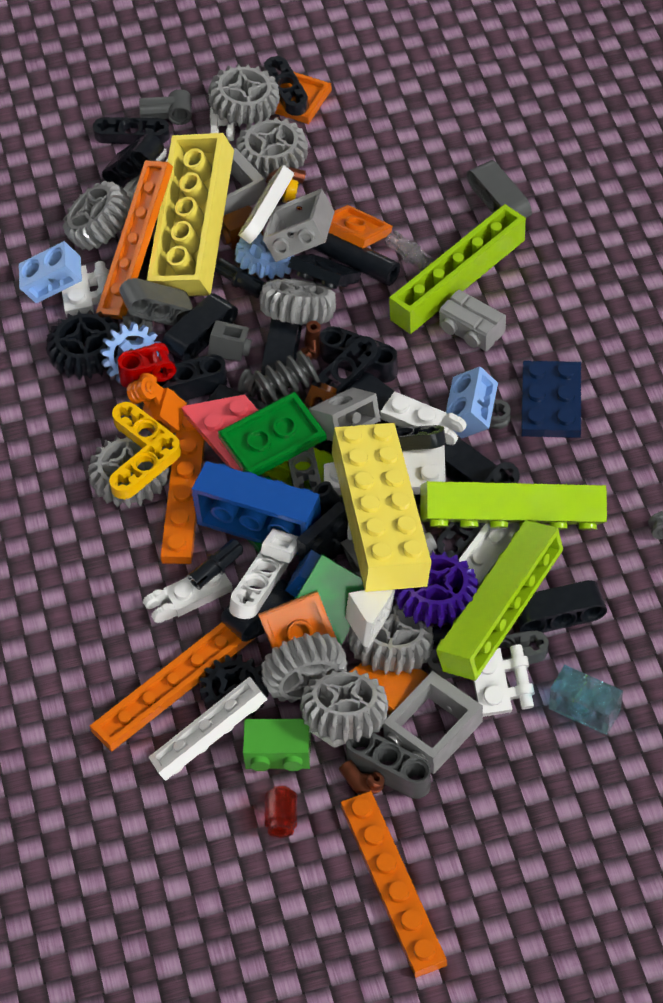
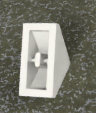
M361 590L348 594L345 618L363 646L370 647L390 615L395 590L371 592Z

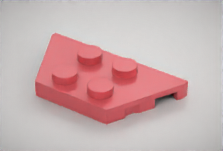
M245 394L182 407L184 416L225 465L242 471L218 438V431L258 411Z

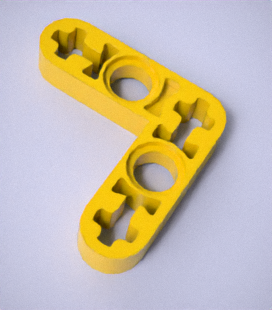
M122 402L113 408L114 426L142 449L114 471L110 476L109 482L114 497L129 499L180 457L181 449L176 435L135 404ZM151 428L154 430V433L150 436L143 437L139 435L142 429ZM142 462H151L153 464L149 470L144 471L137 468Z

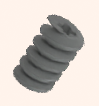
M302 351L297 352V361L290 355L287 356L286 366L280 360L276 361V371L269 365L265 366V375L259 370L254 371L255 383L266 406L267 396L276 402L277 392L280 391L285 397L288 395L289 386L295 392H298V382H302L306 388L309 387L310 377L317 383L320 382L309 356H306Z

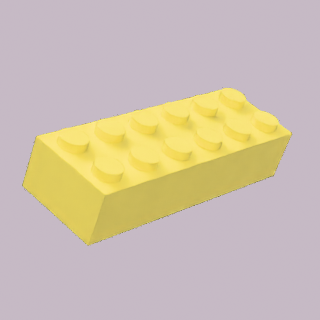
M224 133L172 135L167 162L173 166V170L157 218L147 281L184 290L188 296H208L212 290L234 149Z
M395 423L335 427L332 456L365 592L427 587L432 562Z

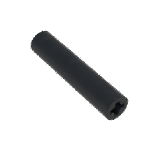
M328 233L326 243L312 248L388 286L396 281L401 268L400 263L367 247L362 249Z

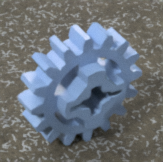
M261 233L251 244L240 238L234 254L236 255L235 261L241 263V269L248 268V274L256 273L259 278L268 275L273 280L274 275L283 278L285 273H291V268H288L292 256L275 262L263 241Z
M131 322L130 329H127L122 323L120 324V332L117 333L113 329L110 330L113 336L111 340L103 339V342L108 347L107 349L100 350L102 355L107 356L101 363L104 367L110 366L107 374L110 377L117 374L116 381L120 383L118 357L130 349L136 350L161 342H154L158 335L155 332L147 334L148 327L146 325H142L138 330L135 322ZM140 336L141 338L138 337L135 341L127 340L125 337ZM116 346H118V356L114 358V351Z

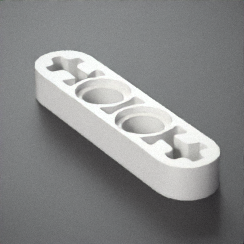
M282 165L276 171L240 230L238 236L247 243L251 244L260 234L293 178L294 172L288 167Z
M260 551L232 592L229 606L230 613L240 619H250L256 616L289 563L274 560L272 557L260 554ZM249 586H255V587H259V588H261V589H255V588H251V587H249Z

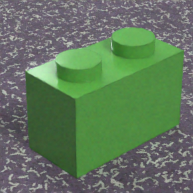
M245 719L243 743L245 769H253L255 771H267L268 769L299 771L301 769H310L311 732L309 726L304 724L303 719Z

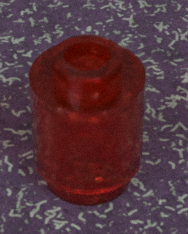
M275 786L265 794L264 825L268 829V834L273 837H289L293 835L294 829L298 824V795L287 786Z

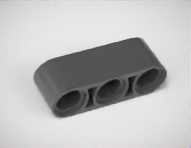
M490 160L467 171V179L471 188L492 213L506 204L525 218L532 215V209L526 196L494 160Z
M138 278L128 279L119 288L129 314L134 317L174 326L194 308L186 291Z
M372 733L370 738L361 736L359 742H356L354 739L347 740V761L352 760L362 773H381L385 779V785L413 799H420L429 793L431 789L430 766L423 758L375 733ZM357 747H365V748H366V749L361 750V751L355 750V748H357ZM386 761L394 762L392 765H383L382 763ZM420 776L422 779L412 780L410 777Z

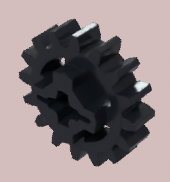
M226 655L225 662L222 664L220 661L214 660L215 668L206 667L204 669L205 677L200 678L201 700H204L206 710L211 708L248 677H251L265 697L269 696L267 687L264 686L262 680L261 665L255 667L253 658L243 662L242 655H238L236 661H232L230 656ZM214 686L217 687L218 696L213 692Z

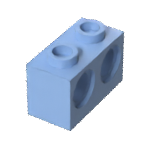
M65 241L19 263L20 290L35 303H39L82 281L81 257Z
M480 366L456 375L452 379L446 413L456 414L465 420L467 426L464 431L455 432L460 438L479 433L490 427L498 382Z

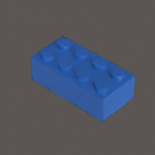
M206 461L192 487L198 525L261 544L273 528L299 537L322 517L320 494L314 493L310 489H300L287 485L279 480L266 479L252 472L232 469L221 463L216 464Z

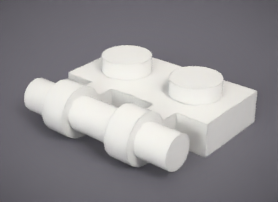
M96 262L94 265L95 270L92 273H87L86 265L81 266L82 281L62 291L66 318L68 313L72 316L77 315L78 310L82 314H87L91 310L94 314L93 305L99 304L109 273L105 262ZM98 285V289L96 291L90 292L91 286Z
M521 644L510 646L511 659L507 660L502 659L501 648H498L476 681L473 680L476 700L483 705V717L511 713V700L520 698L521 709L534 707L532 695L535 694L532 683H529L527 668L529 667L528 657L524 656ZM514 671L517 686L508 688L505 672Z

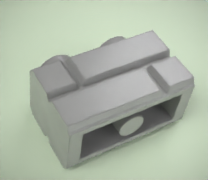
M458 289L451 296L450 300H447L440 308L439 326L447 334H455L464 339L470 347H479L487 352L494 345L495 341L504 334L506 330V315Z

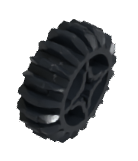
M78 310L77 315L74 316L68 313L66 320L58 319L57 326H51L50 334L47 335L46 351L50 363L53 367H56L59 373L65 372L68 378L76 375L79 380L83 376H88L91 379L93 374L96 373L102 376L103 370L110 368V366L104 367L101 363L107 356L102 355L100 350L107 349L108 347L103 342V339L111 340L113 336L110 330L113 329L118 333L120 332L117 323H113L110 316L104 317L101 311L95 315L91 310L87 314H82ZM118 346L115 348L114 358L118 356Z

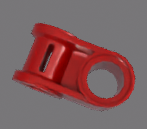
M154 343L147 347L123 352L117 360L121 385L127 388L131 382L137 381L142 373L154 375L157 378V382H163L172 378L176 373V367L169 360L167 345L164 343Z

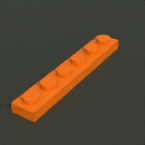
M148 160L144 162L96 314L101 311L104 317L110 316L111 319L121 320L127 314V308L119 288L128 279L138 278L173 170V166L169 162Z
M183 416L180 431L175 434L179 439L181 454L171 466L160 556L162 564H192L197 519L192 487L203 468L206 441L187 418Z
M221 622L90 725L91 732L112 752L200 683V678L205 677L204 669L206 667L215 668L214 660L220 661L221 664L224 663L226 655H229L231 658L254 639L243 642Z
M372 791L342 801L341 809L415 978L446 967L447 959Z

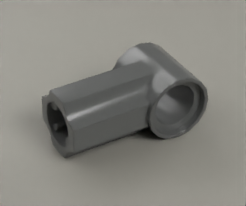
M174 90L168 97L139 98L141 118L169 119L176 125L187 124L192 118V97L186 90Z

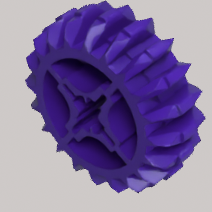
M432 550L430 553L432 563L427 587H420L416 592L413 588L395 589L394 596L395 600H397L398 609L403 610L405 618L413 616L415 624L424 621L427 628L433 623L437 624L441 629L443 623L447 622L449 625H453L454 620L460 616L467 604L473 600L472 597L477 592L479 583L474 569L469 568L467 561L459 562L457 554L451 558L447 557L445 551L442 555H435ZM455 587L460 590L457 594L452 591Z

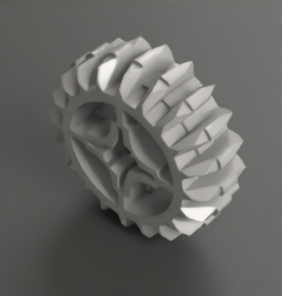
M237 64L236 68L227 66L225 71L219 70L218 74L213 76L208 88V101L213 109V114H218L220 120L227 119L229 124L236 122L239 127L241 124L252 125L256 119L261 122L266 117L269 119L271 115L275 114L280 99L279 88L275 78L269 76L268 71L261 72L259 66L250 68L249 64L246 67H241Z
M266 117L265 121L262 122L256 119L254 125L247 124L246 130L240 131L236 142L237 150L265 179L268 174L277 170L282 165L296 169L303 167L308 155V141L303 129L298 128L296 122L289 123L288 118L280 121L278 117L274 120H269Z
M103 181L101 184L96 183L93 188L88 187L85 193L80 194L79 198L73 201L72 207L67 209L68 214L64 217L63 220L65 222L62 226L67 238L82 250L87 249L88 251L94 247L98 249L102 243L107 244L109 239L115 238V234L121 231L123 224H125L131 205L127 192L113 181Z
M295 278L274 279L273 281L266 282L260 292V310L266 316L281 322L303 325L310 321H317L319 324H323L333 318L336 310L335 292L329 287L317 284L314 281L297 280Z
M116 435L114 442L105 440L104 447H96V455L91 456L88 473L90 484L95 489V493L98 497H103L106 504L113 501L118 508L122 503H126L127 507L130 508L134 502L141 506L144 499L152 501L153 493L161 494L162 486H165L167 482L169 467L129 499L114 497L109 482L110 476L142 449L127 436L120 439ZM142 462L137 468L145 471L151 469L153 464L151 462Z
M395 604V606H392L390 615L369 648L363 646L352 627L349 628L350 650L354 653V659L361 660L362 666L371 665L373 672L380 669L384 671L385 675L388 671L395 672L398 676L401 671L410 674L413 668L420 669L422 664L427 663L434 645L433 627L429 626L427 628L424 621L415 624L413 616L405 618L403 610L398 609L397 604Z
M319 632L311 636L305 633L302 637L296 638L294 636L293 640L283 641L280 647L272 648V653L267 654L265 661L261 664L262 680L268 692L271 693L272 698H278L279 701L288 700L292 703L298 699L302 700L304 687L309 685L310 679H317L320 673L328 675L330 670L341 672L343 668L347 672V657L336 638L330 637L329 634L321 635Z
M343 668L341 672L330 670L328 675L320 673L317 679H310L309 685L304 687L302 692L300 710L302 711L304 724L309 726L310 732H318L320 738L328 736L332 742L336 739H341L346 744L348 739H354L356 742H359L361 736L370 738L373 732H379L380 727L385 724L387 718L388 700L385 689L379 685L378 679H370L368 673L359 675L356 669L353 672H346Z

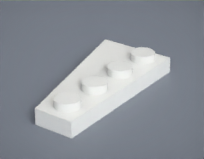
M444 445L434 449L402 451L414 495H420V485L427 481L446 482ZM334 462L324 464V482H330L338 495H342Z

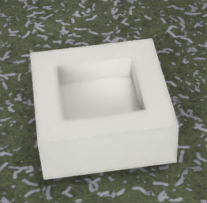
M273 528L262 543L260 554L272 557L277 561L290 563L298 551L296 540L298 536Z

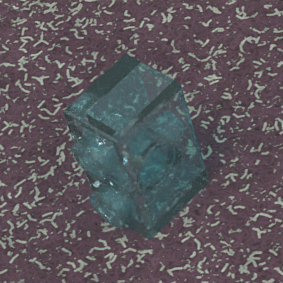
M564 665L550 688L549 709L607 735L621 711L623 690Z

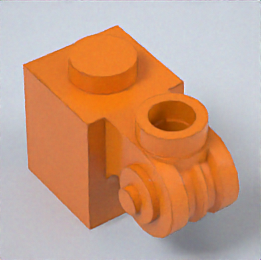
M142 373L137 381L131 382L127 387L129 400L133 404L143 402L142 410L170 432H179L184 416L182 407L187 405V402L168 387L163 388L156 383L157 378L154 375ZM146 428V429H147L148 431H150L152 434L154 433V430H153V429H151V428Z

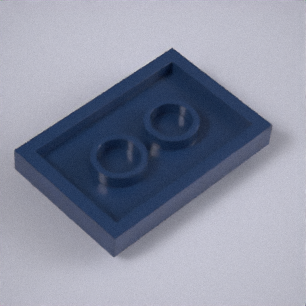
M523 361L522 437L581 438V362Z

